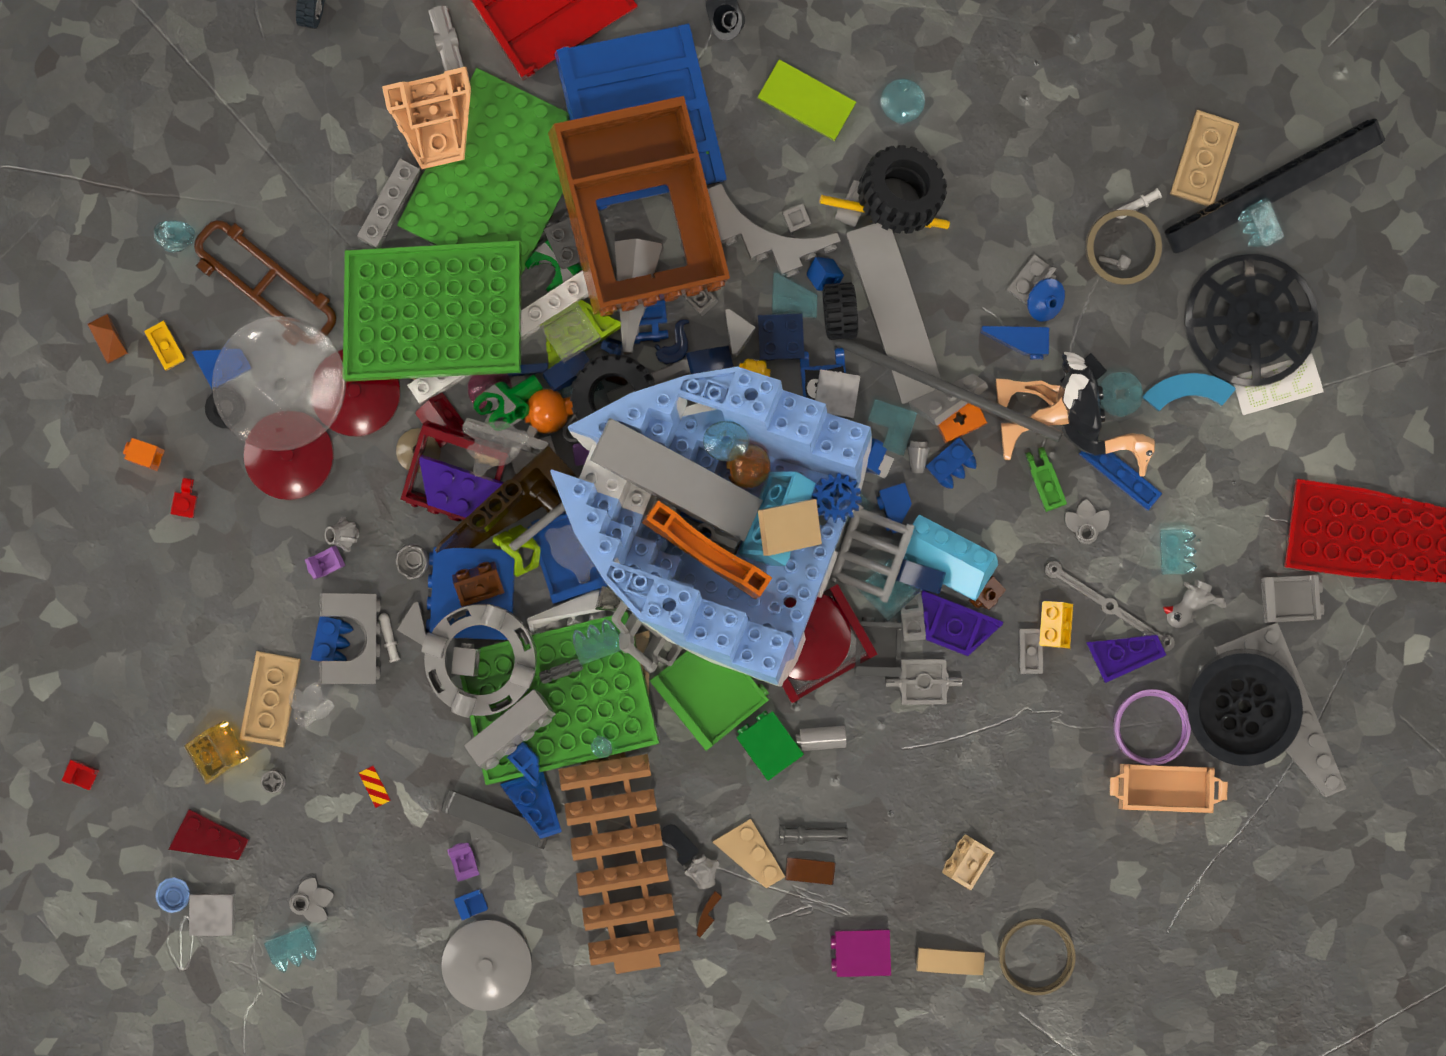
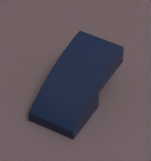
M729 345L686 353L691 374L734 367Z
M584 351L577 352L546 370L542 376L553 391L561 390L572 385L574 379L577 378L576 374L578 371L582 370L590 359Z
M903 559L896 581L940 594L946 573Z

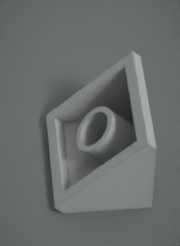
M726 309L725 319L732 359H735L754 335L755 326L732 310Z

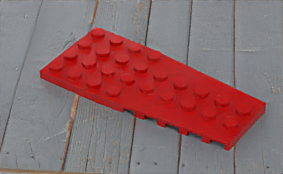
M1296 479L1284 568L1356 578L1446 583V508L1365 488Z

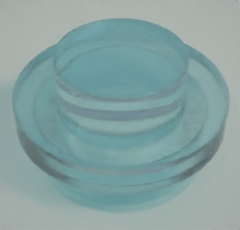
M597 736L591 744V750L598 758L608 757L612 753V745L607 738Z

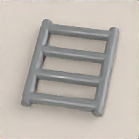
M857 504L859 511L854 510L853 512L854 517L850 519L829 580L836 583L840 581L880 597L882 602L887 603L915 526L913 524L904 525L864 510L862 505ZM860 518L902 533L899 546L857 531ZM855 539L894 554L895 557L891 568L849 552L852 540ZM845 560L888 576L884 588L882 589L841 573Z

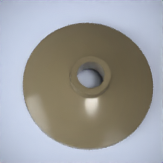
M421 428L405 432L398 440L396 446L397 459L408 471ZM429 436L423 455L439 460L441 448L436 440Z

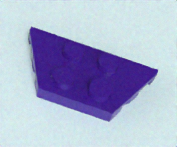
M421 455L419 459L427 504L465 518L504 483Z
M922 591L926 640L969 656L1003 625V622Z

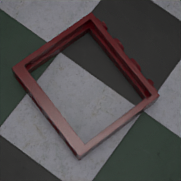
M426 420L421 428L400 500L406 501L412 507L421 506L427 508V511L433 514L442 513L448 515V518L454 521L464 520L465 517L428 505L426 494L413 490L420 468L419 459L424 454L429 436L499 459L500 462L494 479L501 482L512 448Z

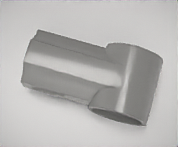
M853 181L845 200L859 202L858 197L860 195L857 193L859 181ZM839 208L835 219L855 228L862 212Z

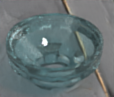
M164 221L154 227L155 241L167 252H181L194 241L195 231L186 223Z

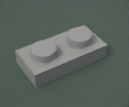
M1019 629L1020 674H1043V646L1039 645L1040 629Z

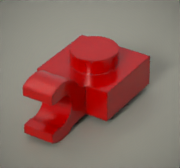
M182 479L181 493L174 492L170 514L194 518L198 496L191 495L194 480Z

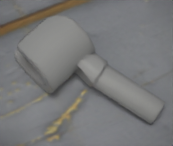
M1121 255L1119 260L1099 256V261L1115 265L1122 271L1127 270L1131 264V259L1124 255Z

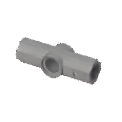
M437 6L428 10L434 29V40L438 53L441 54L444 71L464 67L458 48L460 45L455 28L452 27L447 6Z

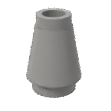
M910 441V446H907L912 473H924L930 448L927 447L928 441Z

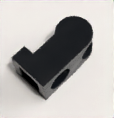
M666 825L661 830L662 840L666 844H671L681 855L677 861L682 866L699 852V849L676 825Z

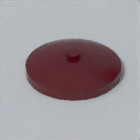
M343 349L333 353L320 364L311 384V400L317 416L328 428L344 436L363 437L381 430L392 420L400 403L401 388L399 379L345 382L343 380Z
M280 411L263 418L251 430L244 447V464L251 481L262 492L281 500H297L316 492L328 479L334 462L333 444L325 428L311 416L297 411Z
M823 594L821 598L817 597L804 630L805 643L799 659L788 678L799 681L821 679L834 672L848 654L851 643L849 621L841 607L834 600ZM789 597L785 599L784 605L792 608L796 605L797 601Z

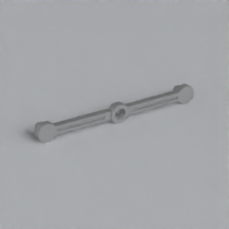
M1052 561L1045 566V573L1048 577H1057L1099 604L1105 614L1116 615L1146 636L1158 635L1165 651H1170L1174 647L1175 641L1172 636L1161 635L1118 607L1115 599L1104 598L1064 572L1058 562ZM1107 603L1113 604L1112 610L1106 608Z

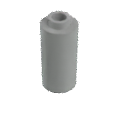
M845 725L800 729V733L796 734V744L798 747H801V751L846 748Z

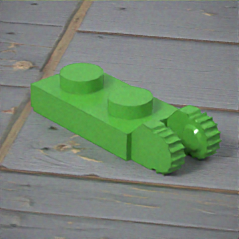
M1041 447L1038 448V454L1044 464L1043 466L1036 467L1034 457L1030 452L1025 453L1044 510L1048 512L1067 505L1053 465L1049 462L1045 449Z

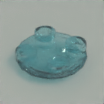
M906 79L895 80L888 84L881 97L882 109L886 116L899 124L911 122L918 118L925 104L924 93L920 86Z

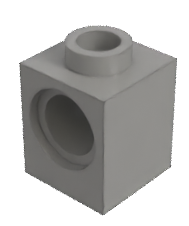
M461 643V647H454L451 674L478 676L481 649H475V644Z

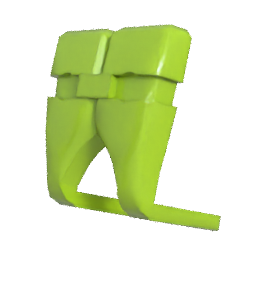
M521 524L509 529L508 532L505 531L494 536L492 541L515 559L514 575L516 577L537 568L540 561V547L533 537L521 546L534 550L531 563L527 567L523 568L519 548L516 551L510 548L509 544L527 530Z

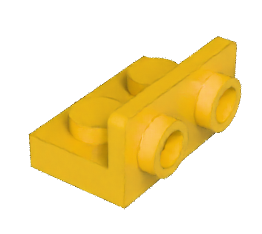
M1051 601L1042 602L1040 646L1070 649L1073 604Z

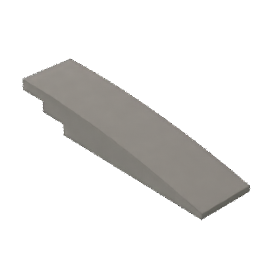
M874 223L847 232L846 236L860 277L859 279L885 355L941 379L892 229L885 230L881 228L882 225L879 223ZM891 370L902 404L937 390Z
M609 418L590 458L594 463L694 519L701 520L712 525L717 530L738 537L741 541H745L763 501L706 468Z

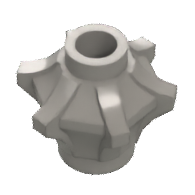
M341 517L335 525L326 528V542L330 545L334 544L337 547H341L345 552H350L352 544L357 543L359 538V530L355 527V522H348L346 517Z
M705 854L693 856V862L684 870L685 875L691 877L699 889H707L714 886L715 872L719 866L718 860L706 858Z

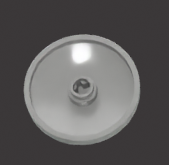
M478 920L460 928L448 941L442 956V975L450 993L465 1006L482 1011L497 1010L514 1002L525 990L532 972V957L525 939L516 929L501 921Z

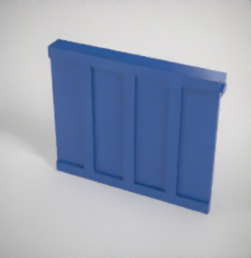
M689 24L571 48L563 47L556 50L554 55L570 120L684 96L706 185L727 180ZM666 185L599 199L596 200V205L599 211L605 210L613 204L669 193Z

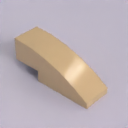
M918 947L916 970L934 973L983 975L985 952Z

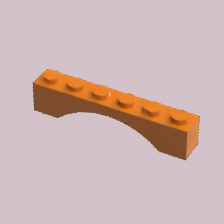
M659 500L652 506L642 521L644 525L754 599L762 595L772 579L771 576L753 564L733 555L705 537L678 513Z

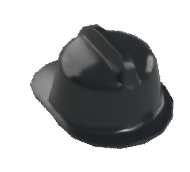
M706 0V11L715 36L724 41L737 37L745 24V15L740 9L738 1Z

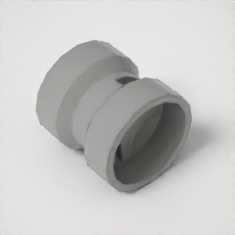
M268 771L262 776L260 784L264 791L277 793L284 789L286 779L279 771Z

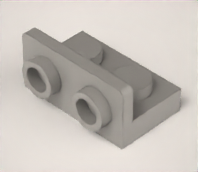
M1034 254L1007 291L1027 306L1032 288L1043 279H1055L1057 276L1053 273L1056 271V268L1054 266L1050 267Z

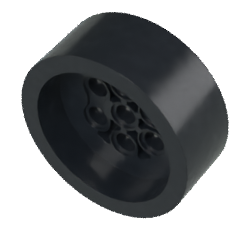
M1234 649L1221 653L1201 668L1192 683L1188 700V718L1192 732L1200 745L1209 754L1225 763L1237 766H1254L1271 761L1281 755L1292 744L1301 726L1303 705L1299 685L1288 667L1279 659L1266 652L1255 649ZM1241 679L1244 682V687L1240 690H1235L1231 686L1232 681ZM1259 683L1264 684L1267 688L1266 692L1261 695L1254 691V686ZM1219 696H1226L1229 699V704L1221 707L1217 704L1216 700ZM1243 700H1248L1252 707L1248 711H1242L1238 706L1239 703ZM1264 705H1271L1274 708V712L1272 715L1266 716L1262 714L1261 708ZM1227 717H1233L1237 724L1232 728H1228L1224 725L1223 721ZM1256 722L1259 725V729L1256 732H1249L1246 729L1247 723Z

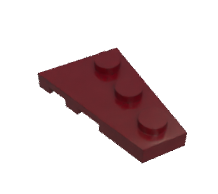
M189 809L168 850L240 860L250 839Z

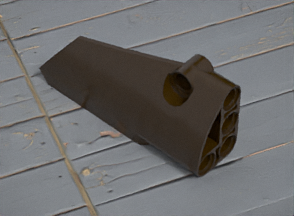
M547 445L512 479L505 481L438 544L435 551L438 553L450 548H474L541 507L549 513L562 502L551 475V469L577 478L576 474Z

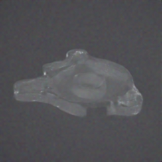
M466 421L463 424V431L475 439V443L468 446L467 451L475 459L473 473L477 477L483 476L491 467L502 466L512 462L529 440V436L525 431L518 430L513 425L504 421H494L486 425Z
M566 525L559 529H549L545 534V538L550 544L554 560L562 567L573 571L581 584L588 583L590 581V569L595 565L575 536L572 526Z

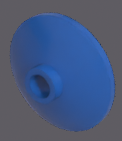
M1046 278L1039 281L1032 288L1027 302L1028 311L1032 318L1045 322L1053 319L1060 312L1065 301L1063 285L1053 278Z

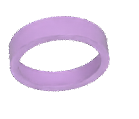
M1143 690L1126 698L1119 706L1113 723L1115 740L1122 752L1133 761L1146 765H1160L1175 759L1185 749L1191 732L1188 712L1184 705L1172 694L1161 690ZM1145 696H1156L1170 702L1178 711L1182 721V734L1176 747L1167 755L1154 759L1143 758L1131 752L1124 744L1120 734V721L1123 712L1130 703Z

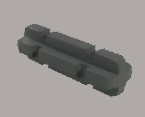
M574 659L570 663L566 662L550 668V671L540 672L539 677L541 682L546 684L551 682L552 679L556 680L570 675L572 672L581 671L583 665L580 659Z

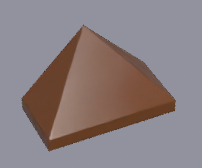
M108 314L88 323L108 364L128 354Z

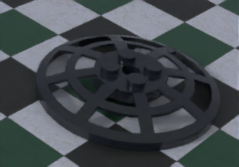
M1245 254L1233 256L1212 266L1200 277L1193 287L1185 309L1186 337L1197 360L1217 378L1243 387L1270 385L1291 375L1304 363L1311 353L1318 333L1319 316L1317 304L1306 281L1286 263L1264 255ZM1253 260L1272 263L1283 268L1288 273L1281 281L1269 275L1254 273ZM1244 261L1245 274L1234 276L1222 285L1211 278L1215 272L1235 262ZM1294 279L1300 283L1307 294L1312 312H1299L1297 302L1287 288ZM1246 280L1247 293L1235 297L1227 290L1233 284ZM1255 280L1266 281L1274 285L1275 288L1268 296L1256 292ZM1205 284L1215 293L1208 304L1206 317L1193 319L1195 300L1200 289ZM1282 293L1288 299L1292 312L1280 313L1275 301ZM1221 296L1230 306L1226 316L1214 317L1215 305ZM1255 313L1259 317L1257 325H1251L1248 322V314ZM1293 321L1291 334L1288 340L1285 341L1277 333L1280 322ZM1300 321H1312L1309 342L1300 356L1291 346L1298 335ZM1207 326L1209 336L1215 347L1219 350L1211 360L1200 349L1193 328ZM1214 326H1227L1232 337L1225 345L1218 338ZM1269 340H1272L1280 348L1272 355L1261 358L1260 345ZM1238 342L1251 346V358L1241 357L1231 352V350ZM1284 354L1294 362L1281 373L1261 379V365L1273 362ZM1225 357L1239 364L1251 365L1252 379L1232 376L1220 370L1217 366Z

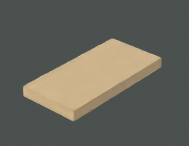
M1200 110L1196 111L1170 195L1204 206H1209L1215 202L1239 123Z
M256 651L240 740L285 747L301 659Z

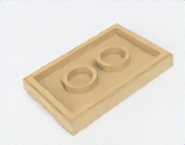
M816 499L758 510L764 556L822 544Z

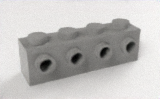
M532 690L464 746L476 764L487 771L496 767L499 764V760L505 755L513 753L517 749L516 746L522 741L532 738L537 729L548 725L556 713L541 693Z

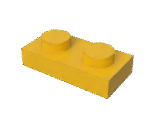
M164 320L144 331L166 371L186 361Z

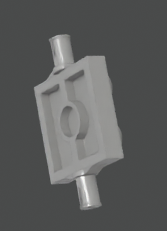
M946 659L901 660V677H886V682H894L886 683V687H899L901 691V705L947 704L949 686L962 687V682H953L962 681V677L948 676Z

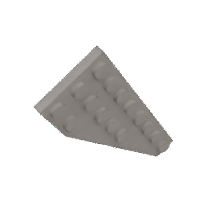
M1278 622L1214 647L1217 655L1234 649L1263 651L1276 657L1288 667L1300 688L1303 716L1296 738L1285 751L1324 797L1345 790L1346 786ZM1235 679L1232 681L1231 686L1235 690H1240L1244 687V682L1241 679ZM1262 683L1254 686L1255 693L1260 695L1264 694L1267 690L1266 686ZM1243 700L1245 706L1250 710L1252 707L1251 703L1248 700ZM1264 705L1261 708V712L1263 715L1269 716L1273 714L1274 708L1271 705Z

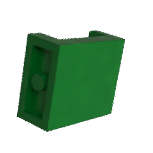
M765 710L756 717L758 722L750 727L747 723L737 731L739 735L736 738L766 780L769 781L804 754L774 712L768 713Z

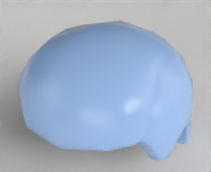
M176 877L167 878L157 887L156 901L159 907L166 912H179L188 905L190 891L183 880Z

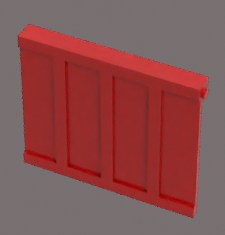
M470 0L522 81L534 76L535 72L556 60L554 55L556 50L563 47L571 48L578 46L638 8L634 0Z

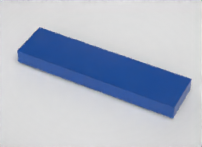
M1083 451L1079 453L1083 459L1145 510L1148 511L1162 495L1157 488L1143 477H1140L1135 470L1113 452L1093 456Z

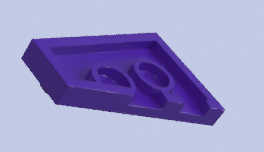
M1158 635L1086 642L1104 683L1166 656Z

